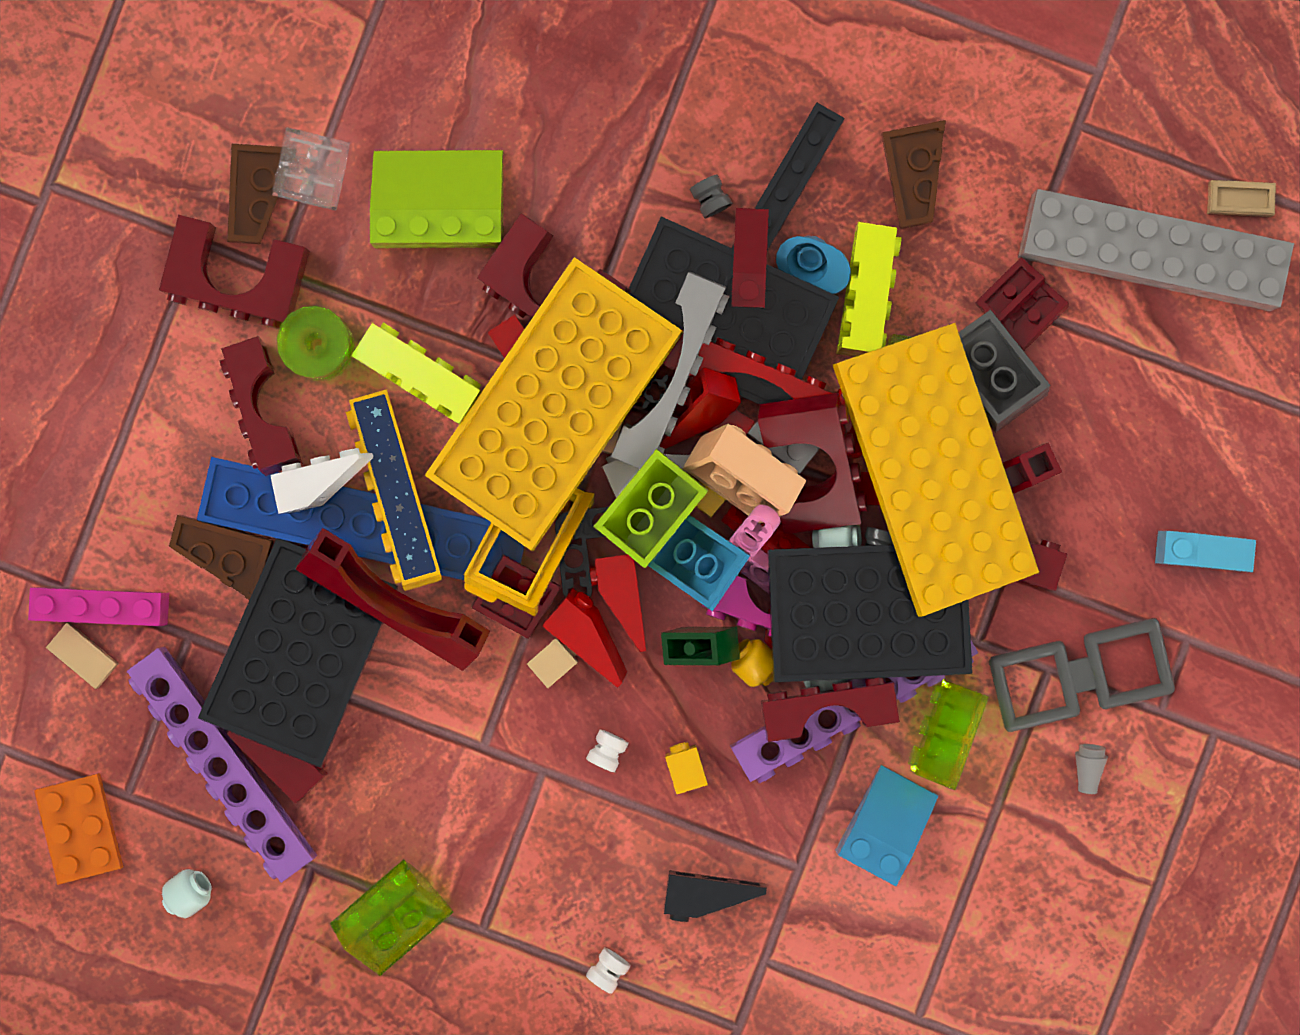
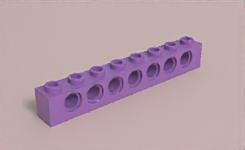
M971 641V656L973 657L978 654V651ZM945 675L917 676L914 679H907L906 677L888 678L894 683L896 700L898 699L902 703L917 694L915 689L927 683L928 687L946 677ZM848 679V681H852L853 687L866 685L865 679ZM834 705L821 708L807 720L804 726L807 730V737L803 742L794 743L790 739L772 741L779 746V753L773 759H766L761 755L762 746L768 742L765 726L731 744L730 747L749 781L752 782L757 779L758 783H761L774 776L776 773L773 769L785 763L787 767H790L804 758L802 753L813 747L815 751L826 747L832 743L830 737L842 731L843 735L854 731L861 726L858 722L861 719L854 711H850L843 706ZM823 710H832L835 713V722L829 727L820 726L818 723L819 714Z
M157 648L127 670L131 677L128 681L133 690L138 695L143 694L150 703L148 709L157 721L162 720L168 727L167 735L171 742L177 748L181 746L189 756L186 758V761L190 768L196 774L201 773L208 782L205 787L209 794L215 800L220 799L227 808L224 813L228 820L235 827L240 826L246 834L244 841L254 853L258 851L265 860L263 867L272 879L278 878L282 883L317 856L316 852L240 748L227 735L228 732L198 719L205 700L167 648ZM159 678H163L169 683V692L166 696L160 695L156 690V682ZM179 704L184 705L188 709L189 716L185 722L179 721L175 716V708ZM197 731L204 732L208 737V744L205 748L198 747L194 742V735ZM216 757L223 758L226 761L227 771L225 774H218L214 770L213 761ZM234 784H241L245 787L247 795L244 800H237L233 796L232 787ZM253 810H259L264 813L266 817L264 826L259 827L253 824L251 820ZM276 836L283 839L285 843L284 852L277 853L272 850L270 846L272 837Z

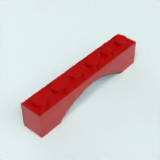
M683 334L666 357L664 366L676 370L682 351ZM717 338L716 343L710 342L709 345L703 343L698 354L703 357L698 372L704 367L717 372L750 374L775 384L794 399L833 393L825 390L827 383L811 376H808L807 381L794 376L796 370L778 363L776 368L764 364L766 357L749 350L746 356L734 351L735 344ZM838 389L837 393H839L841 404H846L841 389ZM850 415L849 424H845L847 434H849L853 425Z

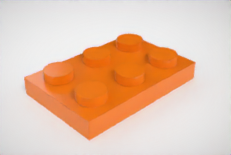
M100 773L34 790L57 885L123 868Z

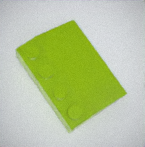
M503 150L374 151L370 200V243L374 248H498L503 240Z

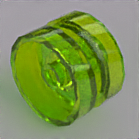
M319 306L302 307L290 313L281 324L277 336L278 353L284 364L297 375L313 381L330 380L342 374L351 363V355L355 350L354 337L347 323L331 310ZM316 339L321 340L322 344L317 345L314 350L312 348L313 341Z

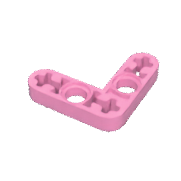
M758 505L728 541L750 555L740 572L769 593V575L760 569L762 568L768 573V554L762 551L761 547L779 526L780 517L771 507ZM761 520L765 525L762 526L758 522ZM746 533L753 536L756 540L750 538Z

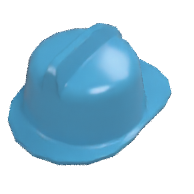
M816 236L789 238L780 245L776 254V264L779 270L832 294L843 290L850 280L851 268L848 259L840 250Z

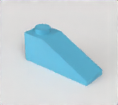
M1158 531L1155 563L1253 572L1256 540L1198 533Z

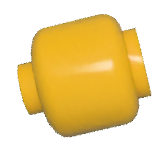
M745 639L739 643L740 659L731 662L732 671L750 687H756L761 684L764 686L769 685L773 681L772 650L760 639Z

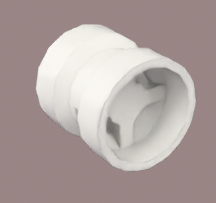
M600 729L596 736L598 745L590 749L586 759L603 769L615 773L619 765L618 754L625 752L629 742Z
M604 947L599 954V962L596 966L590 967L586 977L602 990L612 994L618 986V978L621 975H625L631 965L620 955Z

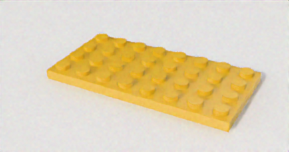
M574 257L425 476L529 550L534 551L684 332Z
M953 323L833 364L918 617L931 614L1039 573L956 324Z

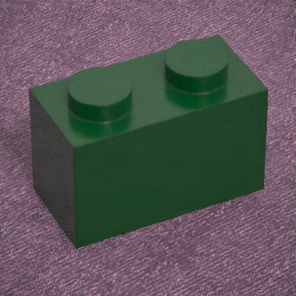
M680 627L661 632L664 665L718 666L740 659L737 627Z

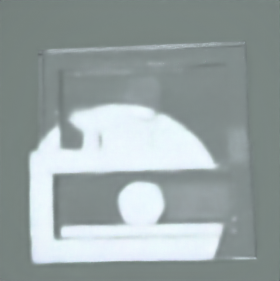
M286 127L272 196L336 211L350 143Z

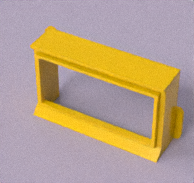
M576 488L569 498L574 503L526 595L479 573L501 531L493 523L490 524L464 573L465 590L488 602H494L498 598L524 612L536 616L538 604L587 509H591L594 504V494Z

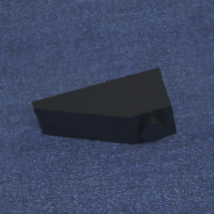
M669 870L664 914H670L669 919L674 921L689 922V917L698 918L766 895L767 887L765 883Z

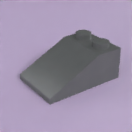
M991 310L959 332L989 425L995 433L1048 395L1051 385Z

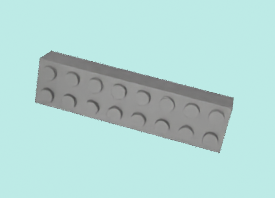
M1037 189L1030 198L1018 258L1022 257L1025 260L1265 311H1273L1280 308L1282 304L1294 243Z

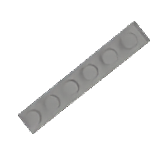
M688 272L676 300V304L682 306L684 334L682 351L675 374L663 397L650 413L633 426L627 423L624 425L611 457L641 469L656 449L664 453L665 449L660 447L664 434L669 437L671 436L678 418L672 415L677 404L684 405L691 389L685 386L689 375L696 376L701 366L703 357L698 354L702 344L709 345L716 330V327L711 325L715 313L717 312L722 315L730 297L724 294L726 286L693 272Z

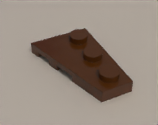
M946 120L886 131L881 134L900 229L933 222Z
M231 143L227 242L261 244L297 148Z
M177 515L169 547L200 568H204L219 578L225 585L232 587L244 595L246 599L250 600L270 555L273 540L216 524L198 521L191 517Z

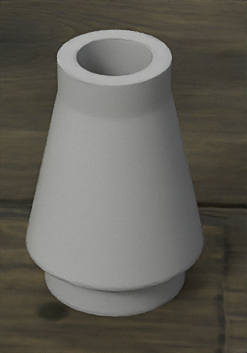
M1095 744L1079 745V751L1075 752L1079 792L1086 794H1096L1098 792V785L1108 756L1105 755V747Z

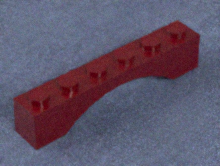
M324 528L320 530L308 545L296 567V570L461 671H464L479 656L490 633V630L464 614L448 612L428 606L395 590L365 565L349 543Z

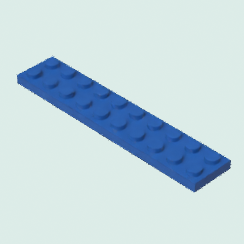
M211 457L197 516L198 521L309 545L320 530L324 528L349 543L358 557L396 564L393 551L386 553L381 534L387 533L384 520L377 522L372 503L378 502L376 494L342 487L322 506L294 513L278 514L270 475L265 476L258 468L253 469L250 465ZM420 504L441 575L464 580V573L491 522L485 518ZM501 530L479 573L489 577L503 554L521 564L525 546Z

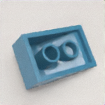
M688 515L648 566L713 611L750 555L691 515Z
M880 765L835 849L836 853L849 862L897 886L914 854L938 799V795Z

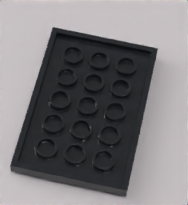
M660 217L629 289L632 291L629 295L676 327L684 330L682 306L676 304V300L688 272H693L726 286L724 294L730 297L722 315L717 312L715 313L711 325L715 326L716 330L711 342L716 343L717 338L736 345L735 352L745 356L748 350L766 357L764 364L776 368L778 363L796 370L794 376L802 379L839 297L767 264L765 308L732 307L734 249L664 217ZM720 372L735 377L739 395L757 404L793 399L782 388L763 378L746 373Z
M277 538L198 719L322 768L383 622L297 571L296 567L306 549ZM384 581L385 583L393 587L395 590H398L397 585Z
M894 545L767 550L773 682L972 674L969 599L918 617Z

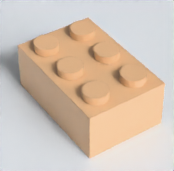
M729 424L701 436L683 466L685 471L747 515L758 505L771 507L779 516L789 513L806 483V480L798 475V471L793 466L780 462L772 456V452L767 447L754 443L746 437V433L741 428Z

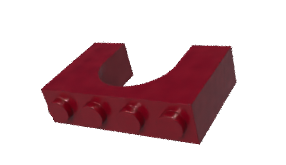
M521 213L478 275L477 279L485 284L482 290L497 300L500 296H503L511 302L508 308L520 317L524 318L528 314L533 318L541 305L535 300L531 292L530 274L534 264L554 235ZM601 269L598 270V274L626 293H631L632 290Z
M178 214L159 291L168 295V301L186 305L187 300L199 302V309L217 313L218 308L230 310V317L249 321L250 316L261 318L262 325L280 329L281 324L291 325L310 252L307 248L273 239L265 272L260 282L253 289L238 295L224 294L213 286L207 271L208 257L216 227L210 222Z
M839 393L760 404L758 424L765 447L772 448L800 443L815 445L827 452L836 466L833 475L825 482L802 488L789 513L780 516L783 533L791 534L861 524L862 511H867V499L865 491L859 492L858 482H861L860 465L858 462L853 463L852 453H855V441L852 433L847 434L845 424H849L847 404H841Z

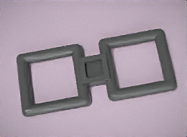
M1151 618L1088 633L1084 636L1087 656L1070 661L1068 660L1065 645L1061 641L991 657L989 665L1004 728L1008 732H1014L1076 717L1080 714L1076 693L1093 689L1096 690L1099 706L1102 709L1115 708L1172 694L1175 691V685L1159 621ZM1148 633L1160 683L1110 695L1098 644ZM1054 655L1066 706L1015 717L1003 667Z

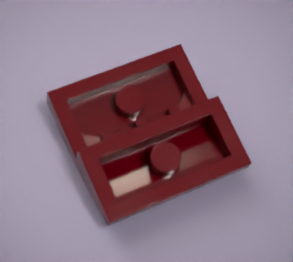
M1022 257L975 302L984 314L989 310L994 313L1023 351L1069 307V303L1045 282V277Z
M503 554L489 575V578L526 595L537 572ZM550 581L538 604L536 616L524 612L498 598L494 602H488L477 596L472 604V609L529 639L561 586Z

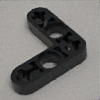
M609 507L587 509L574 535V540L582 539V545L570 544L565 554L571 549H577L583 555V562L577 568H570L565 563L564 554L560 562L564 597L569 589L574 587L573 577L567 580L566 572L577 573L585 570L586 577L579 576L580 585L587 587V593L585 594L591 598L592 584L586 539L606 537L597 531L592 523L593 518L597 514L605 513ZM569 512L563 513L557 518L555 522L556 536Z

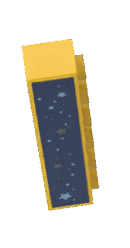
M387 389L349 400L352 409L346 411L351 430L357 429L360 441L354 442L355 447L359 448L360 453L373 454V459L367 463L369 471L363 474L368 491L375 490L378 502L372 503L377 522L384 520L387 533L381 534L386 553L393 551L396 564L390 565L395 584L402 582L404 591L441 581V573Z

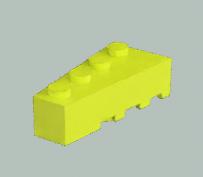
M858 222L856 225L850 261L851 276L846 287L836 354L856 357L886 345L887 333H884L885 320H889L892 302L888 301L889 288H894L897 271L892 269L893 257L899 256L901 237H896V227Z
M384 322L381 327L372 323L351 356L460 424L481 394L479 390L481 384L467 375L461 379L453 374L454 367L439 357L435 362L424 355L427 350L414 341L410 340L408 344H405L397 339L399 332Z

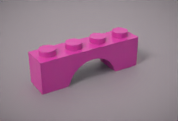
M736 576L713 611L701 605V607L707 609L706 615L724 621L727 615L738 619L737 625L752 631H755L757 626L769 629L768 636L771 637L770 614L761 611L752 602L747 591L745 578Z
M31 587L28 620L164 626L168 625L169 593Z

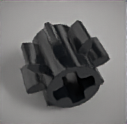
M656 374L653 376L640 397H644L646 400L643 403V409H646L649 404L656 406L660 401L653 400V396L647 395L646 391L651 390L652 384H657L659 389H664L666 392L668 387L665 383L668 381V375H665L662 380L656 379Z

